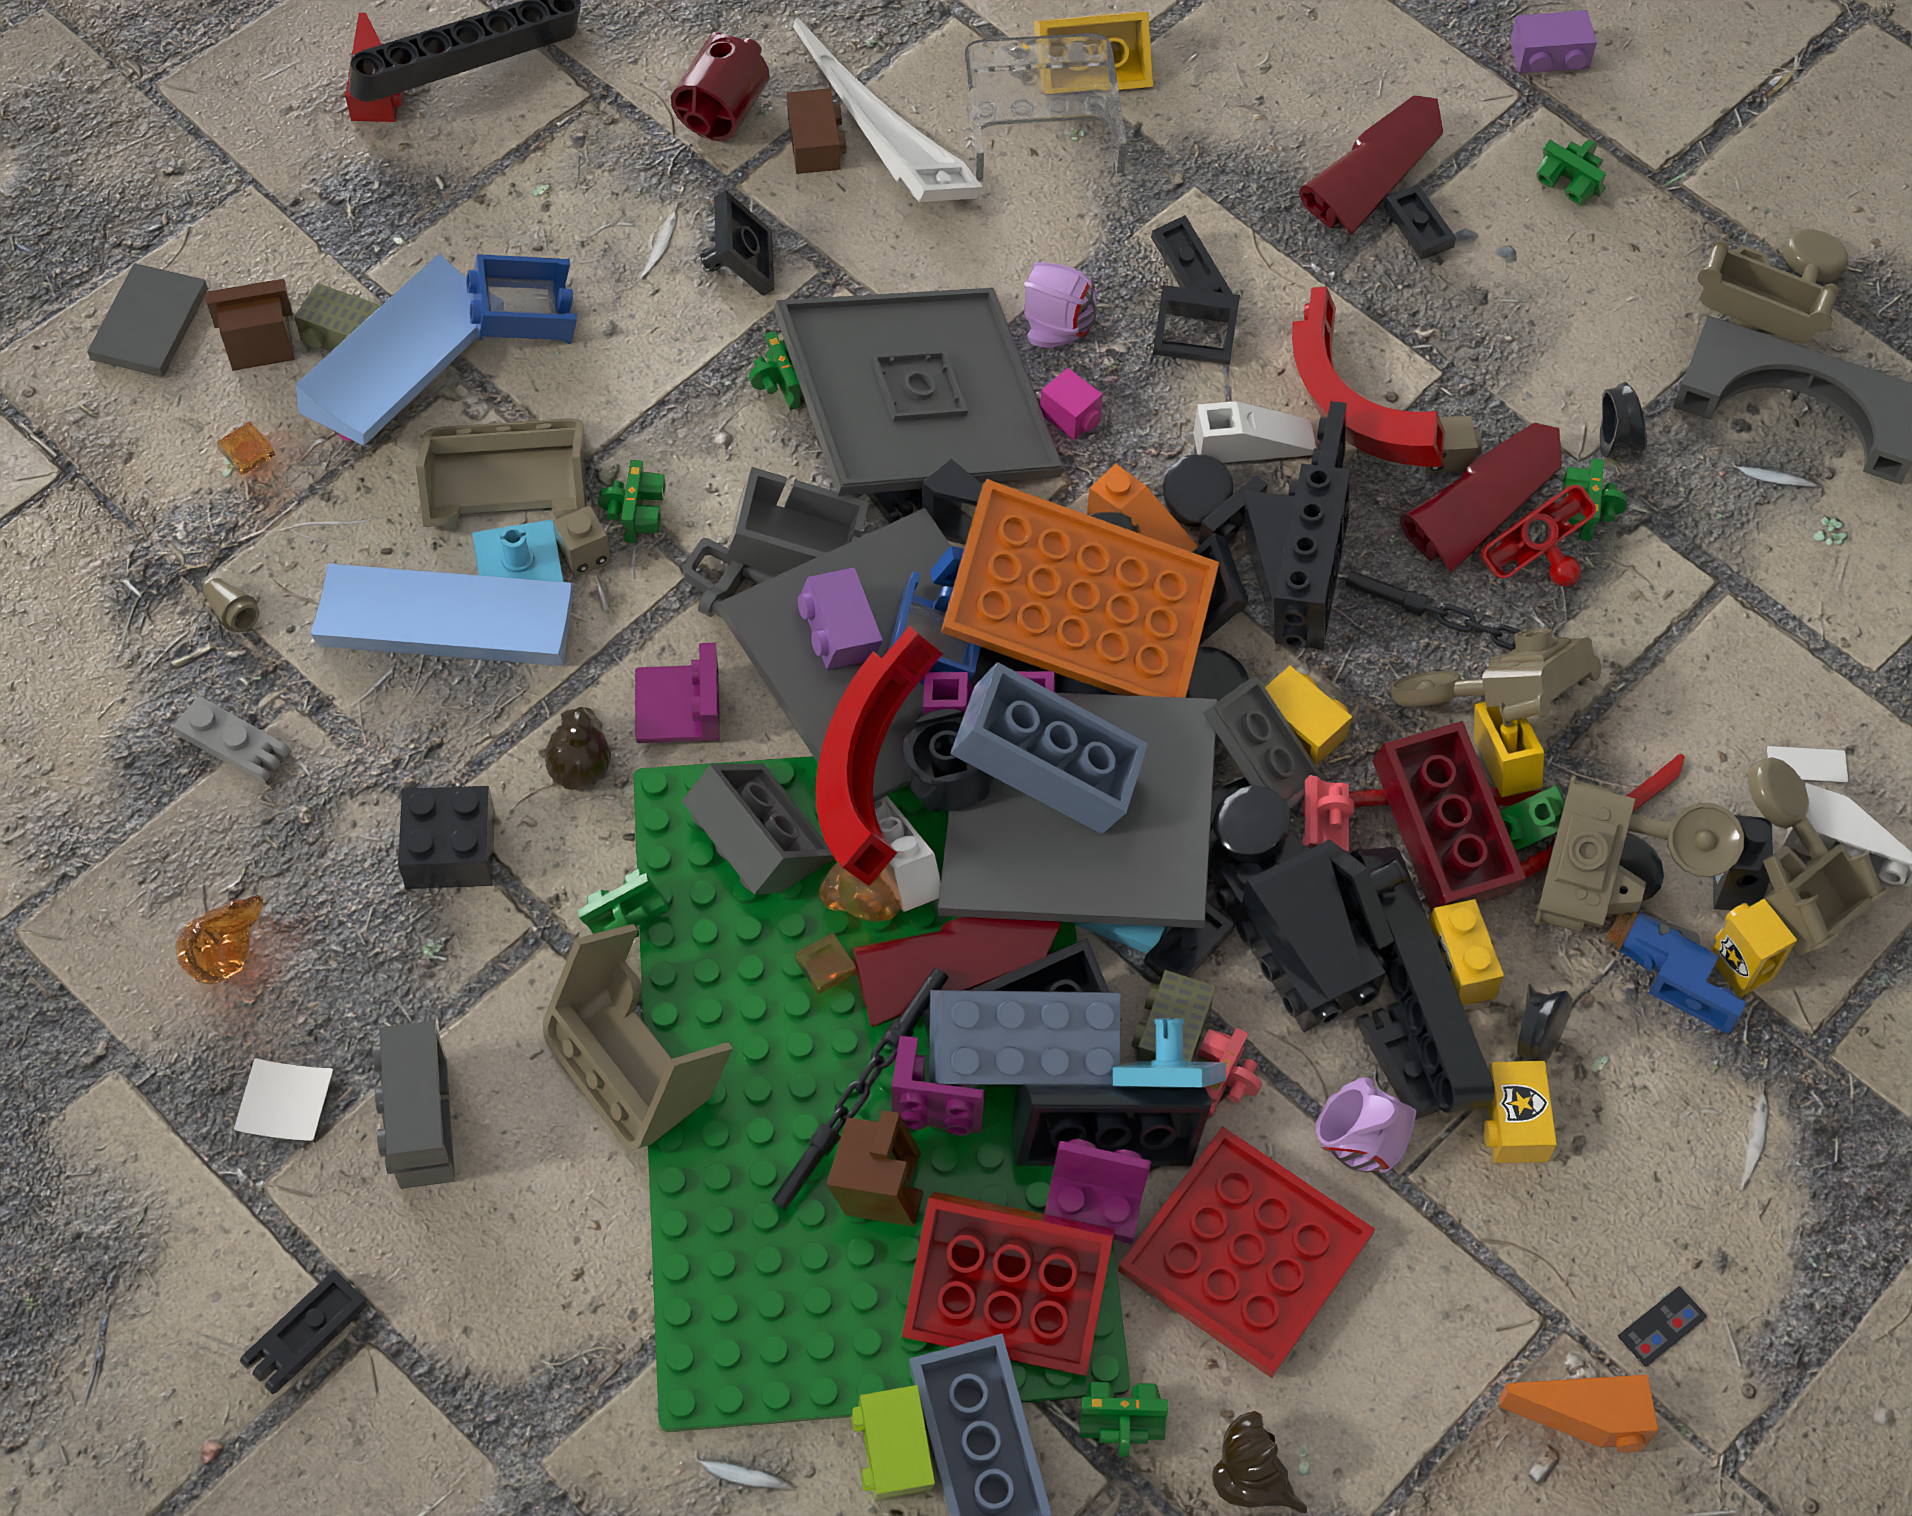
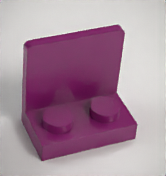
M716 642L699 643V659L691 660V665L638 667L635 669V738L637 743L720 740L719 667Z
M900 1036L892 1081V1112L900 1113L908 1129L920 1130L926 1128V1126L944 1128L946 1132L958 1136L970 1135L971 1132L981 1133L985 1091L924 1082L926 1056L918 1055V1038Z
M1085 1140L1060 1141L1044 1214L1115 1228L1114 1241L1133 1244L1151 1161L1142 1159L1141 1155L1130 1150L1110 1152L1096 1149L1094 1144Z

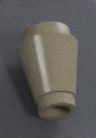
M214 578L204 586L203 596L207 599L226 629L245 632L256 624L260 611L255 598L220 578Z

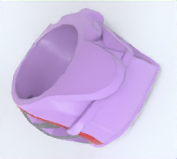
M1035 262L1028 281L1024 283V315L1031 327L1027 334L1028 341L1038 347L1054 348L1084 337L1096 319L1097 290L1092 280L1083 272L1069 266Z
M1360 1077L1354 1082L1344 1085L1340 1092L1329 1096L1316 1121V1133L1321 1142V1148L1329 1151L1332 1156L1346 1167L1365 1173L1372 1171L1387 1173L1405 1155L1415 1122L1416 1110L1375 1087L1374 1081L1371 1078Z

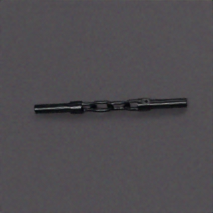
M1353 570L1350 571L1347 577L1346 586L1402 606L1407 612L1412 611L1415 615L1421 617L1424 611L1427 610L1435 613L1439 623L1446 627L1464 633L1470 632L1475 628L1490 634L1492 642L1497 646L1510 651L1516 648L1514 639L1512 644L1499 640L1497 637L1503 636L1500 630L1515 635L1521 631L1505 624H1499L1493 628L1477 623L1474 614L1468 610L1452 604H1444L1439 608L1428 604V595L1417 594L1416 591H1406ZM1445 610L1468 617L1469 619L1464 620V624L1467 626H1461L1445 620L1443 617H1448L1449 615Z
M935 967L899 1019L892 1021L872 1051L870 1063L858 1080L852 1082L841 1095L835 1105L834 1114L827 1124L821 1123L808 1141L809 1147L771 1199L776 1206L784 1211L787 1210L824 1156L828 1157L839 1142L841 1136L838 1133L846 1123L847 1117L853 1118L869 1097L870 1087L881 1071L889 1067L895 1060L899 1037L913 1036V1029L923 1016V1011L927 1010L930 1006V990H941L949 979L945 972ZM885 1045L893 1049L886 1060L882 1055H879ZM874 1067H876L875 1070L873 1071V1073H872V1074L870 1075V1077L868 1078V1080L865 1082V1080L867 1079V1077L869 1076V1074L872 1072V1070L874 1069ZM856 1089V1092L862 1095L849 1112L848 1108L843 1106L853 1090Z

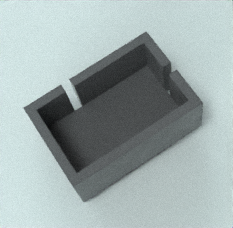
M751 467L741 492L725 559L776 574L784 573L860 538L869 502L848 495L838 496L835 491L794 480L784 507L777 506L787 477Z
M435 1021L380 1027V1044L373 1045L372 1053L375 1072H380L381 1086L375 1087V1103L378 1115L382 1114L384 1129L377 1130V1142L380 1157H385L387 1174L395 1175L400 1189L455 1182L449 1099H440V1095L449 1094L447 1057Z

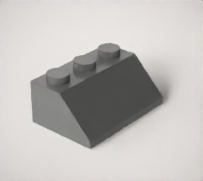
M763 763L710 764L682 800L692 814L695 824L704 829L715 843L719 855L732 865L739 874L743 886L754 895L781 893L834 858L825 840Z

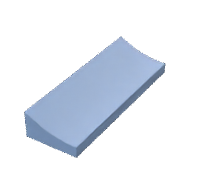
M440 253L437 254L296 383L298 413L364 446L478 338L477 324L470 323V302L474 300V296L471 293H467V278ZM489 294L490 310L504 312L503 301Z
M327 563L321 599L310 635L319 647L564 666L574 587L572 583Z

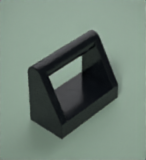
M1163 285L1153 355L1230 365L1240 295ZM1167 315L1228 323L1225 347L1217 348L1163 340Z
M953 459L947 461L922 482V509L926 508L947 541L966 545L973 519L962 510V503L977 506L983 484Z

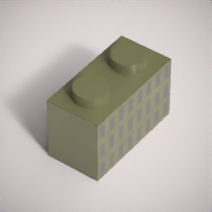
M316 283L295 314L294 319L301 341L315 349L323 348L332 351L381 305Z
M1165 970L1160 985L1151 984L1144 1007L1151 1010L1147 1023L1139 1021L1134 1033L1131 1047L1138 1049L1136 1062L1156 1060V1024H1154V1019L1159 1018L1184 1019L1183 1059L1193 1062L1212 1006L1216 986Z

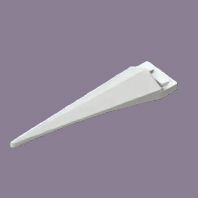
M796 18L793 28L897 183L909 189L918 202L976 199L983 187L962 160L923 135L878 99L832 55L800 19Z

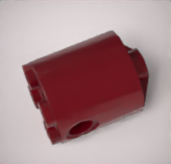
M719 32L711 33L670 97L671 107L677 118L688 129L709 140L725 141L732 138L770 79L769 68L764 58L760 55L762 53L761 46L750 38L742 40Z

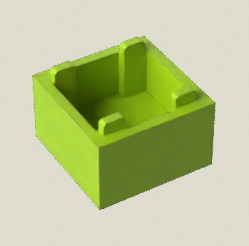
M918 1385L860 1395L858 1407L852 1409L851 1422L854 1432H863L868 1467L864 1468L861 1474L863 1491H872L874 1501L931 1491L935 1482Z

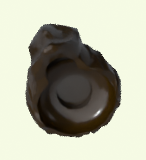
M578 707L561 713V726H558L555 732L551 734L547 747L544 750L547 773L557 785L563 786L565 789L582 791L584 788L595 785L598 780L604 779L609 768L611 752L602 732L603 724L595 716L593 710L587 707Z
M1256 1411L1239 1415L1229 1425L1224 1435L1222 1458L1216 1464L1212 1473L1213 1486L1219 1497L1229 1504L1246 1508L1285 1506L1300 1513H1307V1506L1295 1495L1293 1487L1288 1480V1470L1276 1456L1278 1446L1275 1444V1435L1264 1429L1262 1415Z

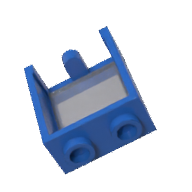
M477 254L474 270L467 271L466 287L467 293H471L474 296V300L470 302V323L477 324L478 340H482L483 337L562 340L571 344L577 322V314L570 313L573 290L567 289L565 286L570 268V259Z
M912 571L901 595V602L889 649L904 631L911 626L943 653L928 672H968L970 683L975 673L980 646L940 633L953 588L949 586L941 588L935 602L913 595L919 582L920 573ZM925 676L921 679L919 684L924 685Z

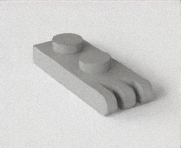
M201 696L195 699L173 725L174 731L179 737L263 784L269 780L271 775L260 765L272 771H276L281 765V762L270 753L273 752L284 759L291 753V749L285 743Z

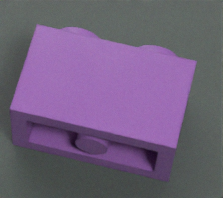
M1587 10L1518 15L1515 18L1510 38L1519 74L1590 68L1597 44Z
M855 567L807 577L802 592L798 596V608L801 617L808 619L812 630L811 640L814 652L817 656H822L826 670L862 663L867 660L873 651L877 653L883 639Z

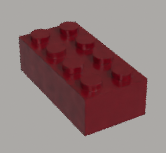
M1456 722L1383 744L1372 762L1431 913L1436 907L1476 899L1478 904L1511 894L1526 877L1464 722Z

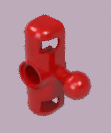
M1579 485L1566 487L1559 494L1522 517L1496 539L1486 544L1481 550L1482 561L1495 577L1508 578L1543 553L1550 562L1549 575L1551 580L1561 587L1574 585L1580 579L1581 566L1574 557L1564 555L1557 543L1595 515L1596 506L1583 487ZM1565 493L1568 494L1565 498H1563L1562 500H1560L1558 503L1555 504V502H1554L1555 500H1557L1558 498H1560V497H1561L1562 495H1564ZM1581 512L1586 518L1572 526L1568 520ZM1536 520L1541 521L1546 528L1544 539L1538 543L1532 542L1528 537V527ZM1501 540V543L1499 545L1494 547L1492 550L1488 551V549L1492 545ZM1514 559L1519 565L1512 571L1505 573L1501 568Z

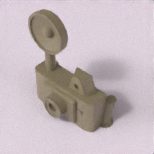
M1802 229L1792 233L1783 247V257L1794 271L1802 275L1801 278L1770 266L1768 256L1763 252L1745 245H1741L1735 251L1729 250V245L1725 241H1717L1711 249L1705 268L1701 269L1698 274V282L1703 286L1699 300L1706 307L1732 317L1736 325L1757 332H1764L1765 330L1793 342L1809 343L1815 331L1824 332L1831 327L1832 317L1830 315L1839 293V288L1835 284L1821 286L1816 284V282H1829L1840 278L1848 265V253L1841 242L1826 232L1815 229Z
M1532 628L1520 631L1514 635L1516 646L1514 650L1507 654L1495 655L1490 658L1489 667L1484 671L1482 679L1461 680L1458 672L1432 671L1401 678L1390 685V691L1393 701L1403 707L1430 706L1449 701L1455 697L1485 695L1486 707H1500L1503 724L1509 727L1512 721L1538 714L1541 718L1548 717L1551 711V700L1579 680L1590 678V680L1596 681L1600 678L1601 663L1599 658L1594 656L1592 640L1590 638H1553L1551 628Z
M1770 757L1753 764L1748 771L1750 794L1757 808L1768 821L1783 829L1793 827L1812 859L1804 864L1788 846L1764 859L1763 863L1774 890L1763 899L1768 902L1795 936L1797 942L1794 945V949L1801 956L1831 943L1836 939L1835 935L1872 902L1885 896L1889 891L1887 888L1882 889L1869 857V854L1872 852L1871 850L1851 857L1843 843L1829 850L1826 848L1806 816L1809 811V798L1800 776L1785 761Z
M1572 774L1534 924L1538 925L1539 921L1581 932L1584 924L1602 928L1606 914L1638 912L1646 882L1619 865L1628 830L1668 840L1667 846L1671 857L1683 871L1696 877H1714L1729 870L1738 861L1743 851L1744 833L1739 820L1728 809L1714 803H1698L1686 807L1674 818L1672 823L1632 814L1635 798L1619 795L1617 790L1576 780V775ZM1620 887H1626L1628 892L1621 894L1619 891Z

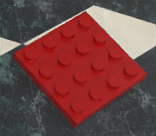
M1222 1126L1121 1261L1118 1272L1270 1378H1273L1369 1242L1375 1228Z

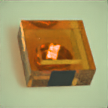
M251 421L217 441L220 452L241 476L275 456L273 446Z
M834 933L795 953L796 963L818 995L856 974L855 964Z

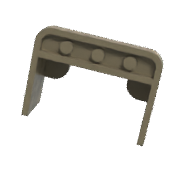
M634 924L575 939L543 1020V1034L548 1047L619 1141L629 1150H636L653 1144L709 1100L733 1050L731 1045L726 1042L673 1059L668 1055L634 1011L641 992V982L637 974L625 962L638 932Z

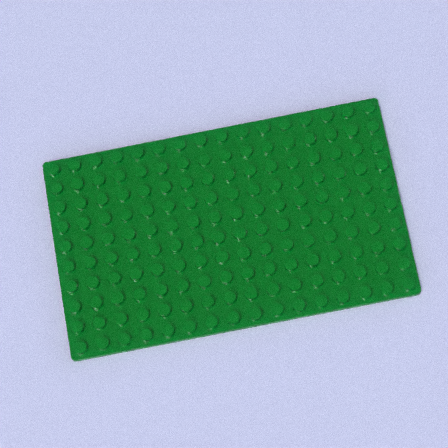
M813 756L640 768L633 774L637 869L642 870L644 874L646 873L667 900L669 907L665 912L639 925L643 1023L672 1059L726 1042L733 1048L711 1098L648 1146L658 1419L660 1428L665 1432L848 1418L852 1415V1409L858 1407L860 1395L914 1386L909 1369V1358L950 1348L902 1337L929 1196L933 1191L1042 1214L1045 1212L1054 1166H1016L1012 1120L1015 1097L1021 1084H983L974 1088L985 1091L981 1133L971 1132L970 1135L958 1136L946 1132L944 1128L926 1126V1128L920 1130L908 1129L921 1152L911 1188L922 1189L924 1192L914 1227L844 1214L826 1185L839 1142L828 1157L824 1156L786 1211L771 1201L809 1147L808 1141L821 1123L827 1124L834 1114L835 1105L841 1095L852 1082L858 1080L870 1063L872 1051L892 1023V1021H889L877 1027L870 1026L867 1009L863 1005L856 975L853 947L940 931L941 927L947 922L961 918L939 916V898L904 912L888 892L880 874L868 886L843 869L835 858L781 893L754 895L743 886L739 874L726 859L719 855L715 843L704 829L695 824L692 814L682 802L683 798L710 764L763 763L824 839L816 807L818 763ZM907 785L889 794L888 797L934 852L941 881L949 810L938 812L927 810L922 802L912 793L910 786ZM1062 922L1047 955L1077 942L1075 922ZM802 965L810 975L811 983L803 973ZM922 1016L913 1029L914 1034L912 1037L918 1038V1055L926 1056L924 1082H929L930 1042ZM885 1045L879 1055H882L886 1060L893 1049ZM896 1058L889 1067L881 1071L870 1087L869 1097L853 1118L879 1122L882 1110L892 1112V1081ZM874 1067V1069H873L872 1072L869 1074V1076L867 1077V1079L865 1080V1082L868 1080V1078H869L870 1075L873 1073V1071L875 1070L876 1067ZM854 1089L843 1106L847 1107L850 1112L862 1094H858L856 1089ZM844 1126L838 1133L840 1136H842ZM1112 1243L1087 1375L1084 1376L1010 1360L1021 1403L1086 1397L1088 1385L1091 1382H1108L1114 1386V1395H1123L1129 1391L1130 1375L1114 1243Z

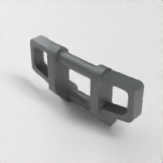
M702 538L683 565L684 580L704 593L700 599L698 611L709 617L717 615L722 618L717 610L719 602L733 596L745 578L760 584L778 574L725 559L728 548L709 538ZM707 555H711L729 564L717 585L695 572L703 558Z

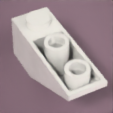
M1238 401L1197 404L1193 432L1197 454L1209 455L1220 460L1222 463L1307 456L1313 455V450L1316 448L1310 419Z
M1806 783L1805 787L1809 798V811L1806 816L1826 848L1829 850L1843 843L1851 857L1871 850L1872 852L1869 854L1877 877H1880L1881 880L1889 884H1901L1909 887L1912 883V852L1849 797ZM1793 827L1788 828L1783 845L1794 848L1803 855L1811 856Z
M888 796L874 802L876 818L886 840L898 852L880 873L888 892L904 912L938 899L941 881L934 852Z

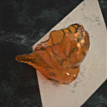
M839 863L831 868L819 890V897L826 907L835 911L846 910L858 919L872 922L893 918L901 907L899 899L895 897L890 886L881 877V873L868 886L843 869Z
M257 895L244 900H232L222 907L209 910L202 916L188 922L175 942L179 966L197 983L202 982L204 985L220 983L239 972L248 956L250 928L260 915L263 899Z

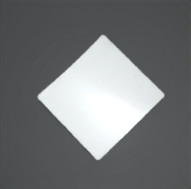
M254 1059L234 1130L275 1138L312 1141L315 1137L333 1069L296 1066Z

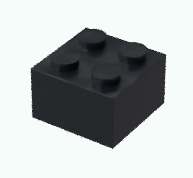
M489 786L402 789L398 867L406 889L492 886L495 809Z

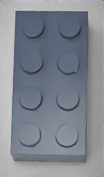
M997 662L975 685L950 754L1103 834L1127 813L1148 743Z
M930 990L929 1082L938 1084H1113V1067L1120 1066L1121 993Z
M1003 1334L909 1358V1369L913 1384L918 1385L925 1430L948 1516H1052Z

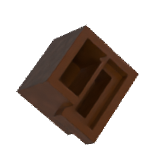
M284 278L205 292L207 306L214 327L220 330L232 371L295 360L288 316L293 315V310Z
M882 1110L879 1122L847 1117L826 1184L845 1215L915 1226L924 1192L922 1189L911 1188L921 1152L900 1113Z

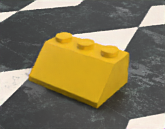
M1135 11L1034 21L1036 59L1044 97L1153 87L1148 12Z

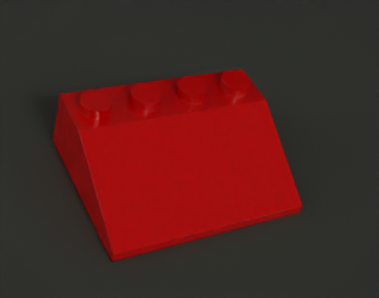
M933 1191L927 1202L902 1337L954 1347L1003 1334L1009 1360L1086 1376L1115 1228Z

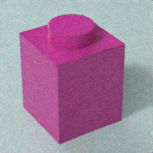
M1067 368L1041 390L1040 408L1044 418L1075 440L1084 431L1089 432L1093 430L1102 418L1103 394Z

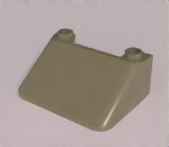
M565 418L443 426L426 431L416 462L423 527L434 526L436 530L446 531L458 527L460 514L552 508V513L555 515L556 520L587 507L583 421Z

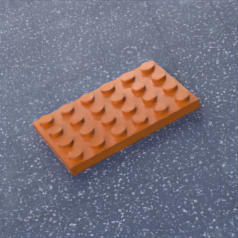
M986 479L982 485L940 633L1040 668L1054 671L1060 675L1118 695L1186 698L1219 562Z

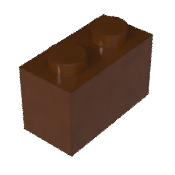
M831 88L787 92L788 123L796 174L841 170L840 154L847 153L844 131H837V126L842 125L840 103H833Z

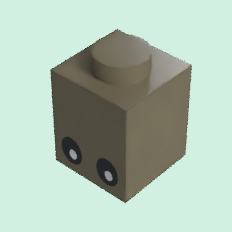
M1471 416L1439 417L1445 430L1442 467H1423L1424 473L1463 472L1475 460L1476 455L1481 454L1480 431H1474Z
M590 505L553 520L558 549L574 578L611 563L607 534Z

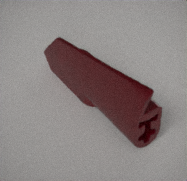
M1414 95L1365 130L1355 141L1350 152L1300 188L1299 196L1304 207L1327 227L1332 228L1341 222L1349 234H1354L1386 196L1443 135L1438 99Z
M1534 422L1474 460L1465 469L1460 479L1400 517V525L1405 536L1429 561L1440 556L1447 569L1453 572L1561 469L1559 428Z
M961 917L947 922L941 927L940 931L853 947L856 975L863 1005L867 1009L870 1026L877 1027L899 1018L935 967L949 976L941 990L968 991L1047 956L1062 922Z

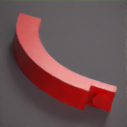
M1327 286L1312 287L1310 303L1304 306V320L1293 321L1292 344L1298 372L1319 414L1323 417H1328L1331 401L1347 403L1346 441L1367 454L1390 462L1420 467H1442L1445 430L1437 411L1411 412L1378 405L1358 395L1339 378L1334 370L1332 358L1336 307Z
M911 626L904 631L883 657H880L873 651L848 685L828 726L817 769L816 807L824 840L840 866L868 886L873 883L898 853L886 840L881 831L874 808L873 782L879 751L887 730L899 708L916 685L943 655L939 649Z

